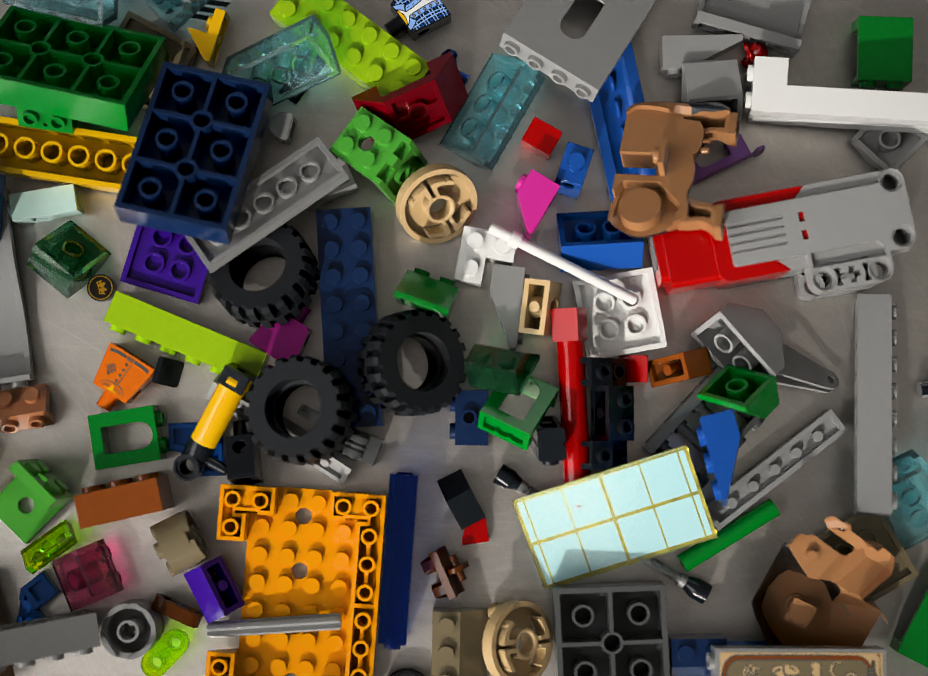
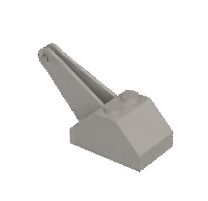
M728 303L691 333L702 348L706 347L708 355L721 369L727 364L776 376L777 384L820 393H828L839 385V379L834 372L818 365L782 343L781 330L763 309Z

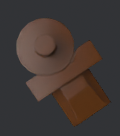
M445 545L429 554V557L421 562L422 569L426 575L437 572L440 581L431 585L436 599L448 597L451 600L465 591L461 583L467 579L463 570L470 565L468 561L460 563L456 554L450 556Z

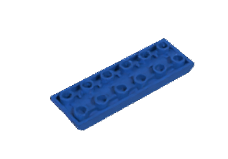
M632 43L629 44L593 103L588 100L611 203L614 198L612 187L615 174L656 175V169L623 167L620 155L627 108L634 103L645 102Z

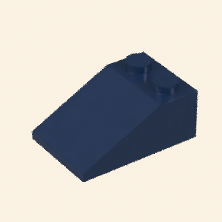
M721 633L668 634L670 676H711V670H708L706 665L707 652H710V645H727V638Z

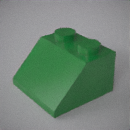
M727 364L697 393L698 399L765 419L780 404L776 376Z

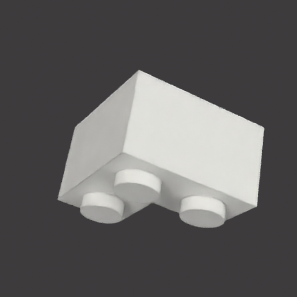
M464 226L454 281L460 284L481 287L485 262L512 266L516 249L506 245L507 241L487 232L488 230Z

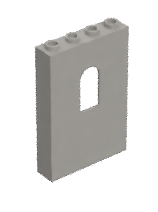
M525 0L503 32L499 46L507 54L520 58L532 69L540 70L551 77L555 83L566 86L574 91L578 97L587 99L592 103L657 2V0H598L604 4L598 16L583 37L572 39L564 35L560 24L575 0Z

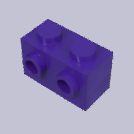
M221 555L184 574L207 623L220 619L246 605Z

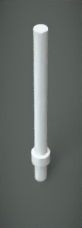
M492 222L487 231L507 241L506 245L514 249L518 247L632 305L635 304L638 295L523 238V234L515 230L509 231Z

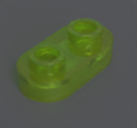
M171 629L156 642L154 647L142 657L141 669L143 673L147 676H162L188 650L190 645L188 634L182 629ZM173 638L180 640L181 644L179 647H175L172 644ZM153 658H159L161 666H155Z

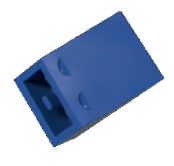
M733 409L700 417V426H696L700 447L706 446L707 453L703 454L707 473L714 474L715 480L711 481L715 501L721 500L722 506L727 505L741 438Z

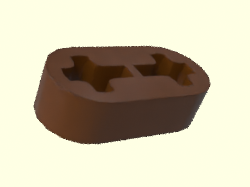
M161 593L156 594L151 604V608L192 628H198L204 616L199 610Z

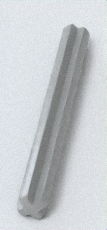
M340 613L213 621L208 623L206 631L209 638L340 630L342 627V616Z

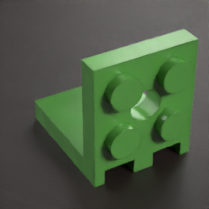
M362 106L329 149L334 156L374 182L386 198L394 204L405 180L428 163L413 140ZM368 138L374 139L372 148L369 150L361 149L364 140Z
M39 459L16 460L8 468L16 477L0 492V519L25 544L30 543L74 498L72 493L67 492L69 489L65 483L57 479L53 474H49V468ZM26 497L34 502V508L30 513L23 511L21 507V502Z

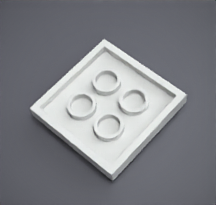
M653 267L601 276L638 295L634 305L584 280L572 281L576 307H586L588 340H584L585 357L610 358L668 347Z

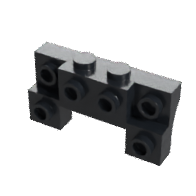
M580 358V363L588 364L589 380H581V386H591V441H581V447H589V463H581V469H612L627 464V441H634L635 425L634 386H626V359Z

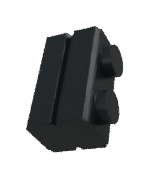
M553 415L543 417L533 434L531 448L537 459L547 466L557 465L559 461L566 459L565 429Z

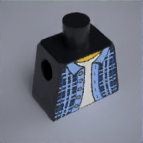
M393 0L390 7L395 18L386 23L384 27L394 38L403 31H406L412 40H417L451 22V13L441 0Z

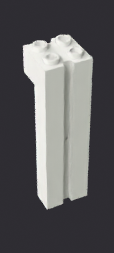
M755 56L753 65H748L744 88H749V92H746L743 100L742 114L747 115V123L928 134V93L787 85L789 58Z

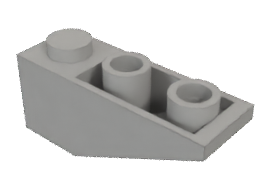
M493 264L489 294L510 350H516L517 344L522 345L524 333H519L518 330L525 278H530V275L525 274V267Z

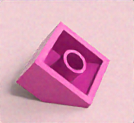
M531 169L528 175L522 174L514 191L517 193L516 205L524 236L528 240L531 239L560 188V185Z

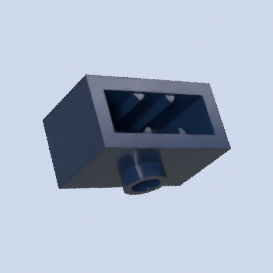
M461 390L457 397H451L453 402L450 404V412H455V423H450V439H455V445H488V432L477 426L479 413L488 399L489 390Z

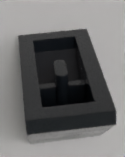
M462 469L437 481L461 530L486 518Z

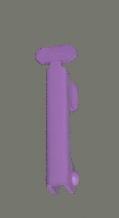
M739 134L737 147L728 146L727 144L723 145L729 156L707 167H700L694 160L696 174L692 186L751 157L759 156L764 152L765 146L761 145L754 152H750L742 135Z

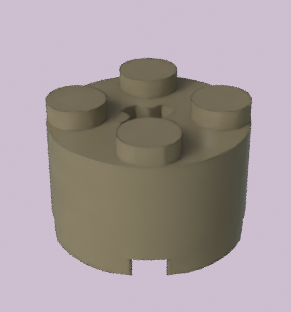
M187 510L150 526V531L157 543L153 544L155 552L160 559H166L167 568L173 577L204 562L210 557L204 539L201 540L198 533L200 529Z

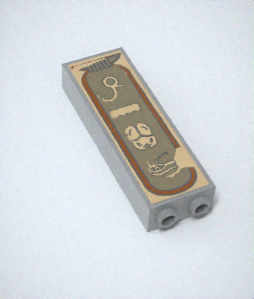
M710 645V652H707L706 665L707 669L711 670V676H887L886 649L879 646Z

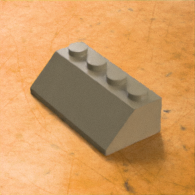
M433 607L431 676H487V667L482 651V640L488 621V608Z

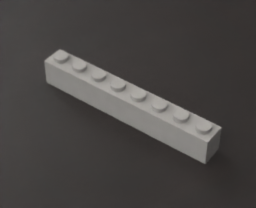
M857 294L855 300L854 515L889 517L892 514V510H897V493H892V482L897 481V465H892V454L897 453V437H892V427L897 425V410H892V399L896 400L897 383H892V373H896L897 357L892 356V346H896L897 330H892V320H896L897 304L892 303V294Z

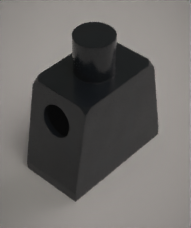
M248 420L232 422L233 436L225 437L227 480L233 484L264 483L260 446L255 445L251 439L254 434L247 430L245 423ZM246 446L245 451L240 453L241 449Z

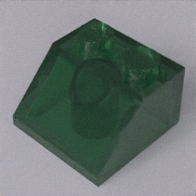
M69 220L33 245L26 265L68 299L87 285L89 280L108 260L111 253L72 220Z
M474 344L464 361L468 384L472 387L520 396L540 360V355L492 345Z

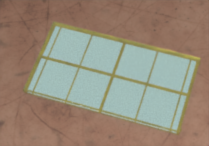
M686 445L512 500V506L516 511L545 591L552 589V585L569 584L718 538L717 530L714 528L689 455V449Z

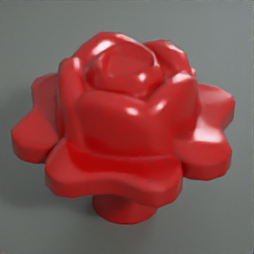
M746 41L743 45L746 57L741 61V64L748 69V65H753L755 56L768 57L769 52L760 42L755 41L750 44Z

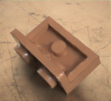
M47 383L0 391L1 433L11 434L20 430L40 429L54 424V417L49 411L50 388Z

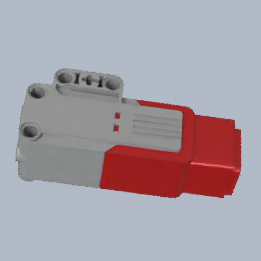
M888 168L876 172L717 201L712 205L724 204L726 221L722 241L715 240L710 232L703 229L691 231L675 230L646 238L656 287H664L665 295L708 287L724 290L792 277L796 295L803 301H813L862 292L888 280L894 272L892 256L910 250V246L916 240V230L904 176L899 170ZM876 264L880 265L883 269L882 277H878ZM805 282L807 283L809 290L814 294H808L805 291Z

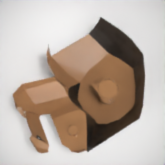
M833 516L828 517L824 521L828 529L854 546V550L848 555L839 554L815 535L799 534L789 543L784 542L751 602L755 617L768 645L862 646L880 614L887 624V620L880 608L872 599L866 596L892 574L895 561L893 555L880 543L864 540L851 531V525ZM842 604L845 606V608L847 609V611H848V613L850 614V616L847 615V613H846V611L844 610Z

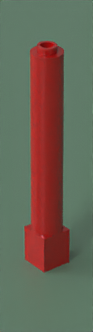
M586 307L551 309L552 342H557L560 421L565 429L566 439L564 443L566 446V459L563 461L564 484L591 475L590 469H581V463H589V447H581V441H589L586 386H581V380H586L585 363H580V358H585L584 340H588Z

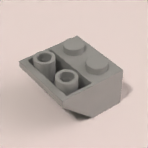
M725 58L682 62L681 103L718 102L728 106L731 109L730 113L738 112L739 121L742 120L743 91L737 59Z

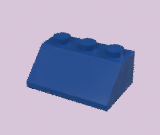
M609 210L556 213L558 255L587 270L602 271L606 269L642 268L644 240L642 238H633L614 228L608 221Z

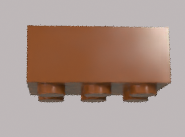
M159 472L136 476L137 482H133L132 478L109 482L110 488L107 489L106 484L82 488V494L73 496L80 529L175 507L168 475L160 477Z

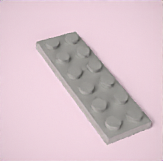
M316 137L248 184L230 245L184 236L212 274L340 186L349 177L321 139Z

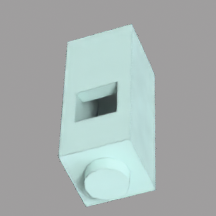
M74 184L8 194L10 201L7 204L9 217L13 222L20 225L84 215L81 188Z

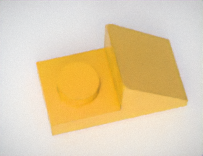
M215 8L214 14L209 15L207 19V33L187 27L204 61L211 68L215 67L230 21L227 12L219 8Z

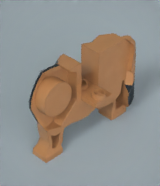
M718 102L634 103L627 108V117L620 147L623 167L656 169V175L615 174L612 187L614 198L608 214V221L612 226L628 236L642 239L675 230L691 231L703 229L710 232L715 240L722 241L726 221L724 204L713 206L708 202L694 200L688 194L696 174L694 160L699 154H708L710 151L709 148L702 147V145H709L712 140H719L728 146L737 147L740 129L738 112L730 113L731 109L728 106Z

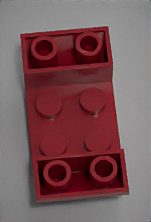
M450 51L426 62L430 75L382 97L375 86L351 98L357 111L362 106L413 140L452 122L469 96Z

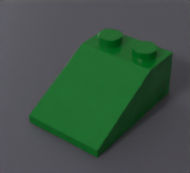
M415 268L414 272L407 270L395 290L394 297L396 301L414 309L436 312L439 314V318L445 317L449 320L459 292V288L455 287L456 282L444 277H440L439 281L429 277V272L419 268Z

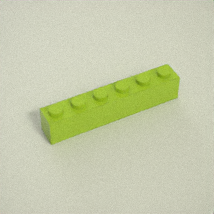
M119 291L115 292L103 320L110 323L109 329L123 335H125L126 331L136 334L135 340L150 345L151 341L161 345L159 350L175 356L176 351L186 355L184 360L194 365L200 366L201 362L211 366L209 371L218 375L221 374L226 364L234 362L258 377H262V369L266 367L270 355L266 352Z

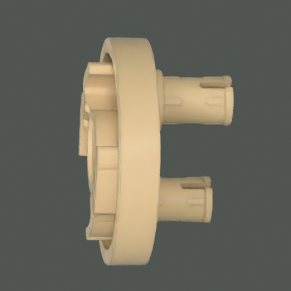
M437 163L418 169L405 180L398 192L395 207L399 222L412 238L423 243L437 244L451 240L463 232L464 226H468L475 215L478 199L472 181L462 170L453 165ZM446 199L442 209L437 212H430V207L434 201ZM436 226L431 228H424V230H422L423 227Z
M510 600L503 604L492 603L488 608L489 619L485 626L482 640L483 658L491 675L541 676L550 661L553 649V631L547 614L540 606L530 601ZM522 635L523 644L521 650L519 651L518 640L519 637Z

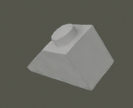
M743 34L662 36L658 43L659 74H666L668 78L682 77V62L713 60L737 48L743 41Z

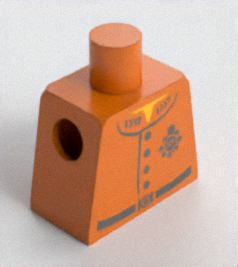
M111 342L94 379V384L104 390L96 404L111 412L118 399L126 404L133 403L152 382L155 367L119 344Z

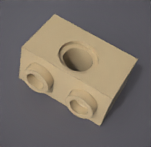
M525 278L519 333L552 336L551 309L559 308L562 283Z

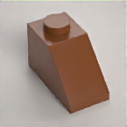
M706 347L648 361V373L652 388L713 374Z

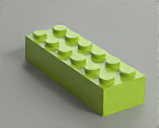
M279 0L269 12L274 23L365 90L376 86L381 97L430 75L426 60L344 0Z

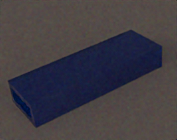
M394 471L390 473L378 644H384L385 649H401V645L406 646L408 640L420 473Z

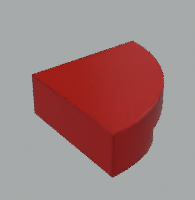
M486 518L465 528L463 532L462 546L489 541Z

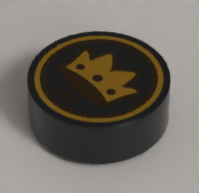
M98 274L89 280L87 292L92 299L106 302L114 297L116 284L111 277Z

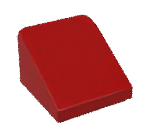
M648 355L619 356V359H626V382H648Z

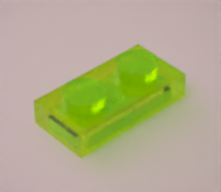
M66 519L20 551L25 569L32 575L78 543L73 527Z

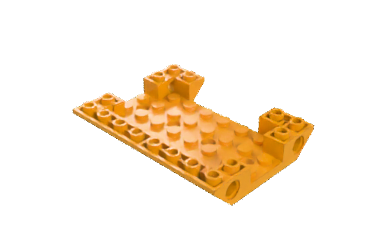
M221 484L216 539L231 541L247 540L243 600L246 605L242 606L241 619L340 613L342 616V627L340 630L240 636L239 648L207 651L205 676H285L288 673H294L297 676H373L387 495L257 484ZM307 508L311 511L312 519L309 523H301L298 520L297 512L299 509ZM296 563H303L307 566L308 573L305 577L299 578L294 575L293 566Z

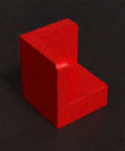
M534 117L521 139L520 145L549 160L552 151L562 136V132Z

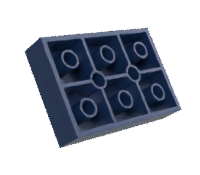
M163 61L114 204L119 220L121 222L230 245L274 102L271 84Z

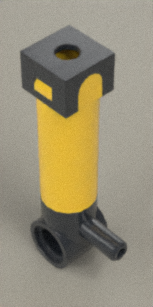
M234 362L224 366L216 381L219 383L182 454L174 461L173 472L177 478L182 481H191L204 474L207 467L223 476L227 474L226 464L211 455L243 395L248 393L257 375ZM187 459L194 463V472L187 468Z

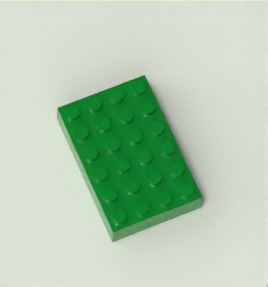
M11 5L0 19V104L129 131L156 85L163 61L168 62L166 37Z

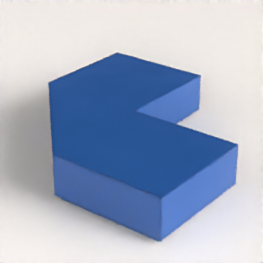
M45 570L20 589V606L16 623L46 617L41 608L62 592Z

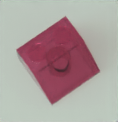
M104 539L51 561L71 612L124 590L122 577L114 566L111 550L106 545Z

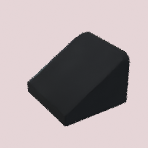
M160 356L152 378L153 383L176 388L180 381L184 363Z

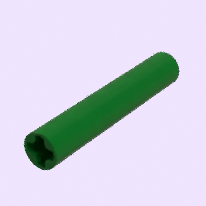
M768 499L727 524L721 530L716 531L717 536L701 540L677 555V558L686 572H689L779 516V510L773 501Z

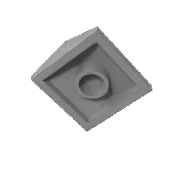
M860 130L850 139V142L866 162L879 171L888 168L898 170L928 141V137L924 133Z

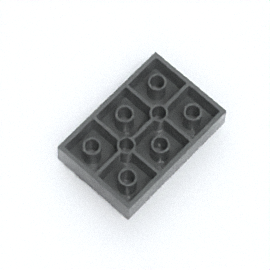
M662 581L552 585L556 676H670L666 584Z

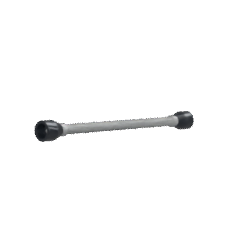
M505 464L502 465L493 483L501 488L516 491L521 495L526 494L527 496L539 492V490L533 489L532 486L530 487L515 470ZM641 557L638 560L674 581L690 598L701 604L706 601L712 590V585L697 577L687 576L678 571L675 572L674 569L672 570L666 564L663 565L662 562L660 563L654 557Z

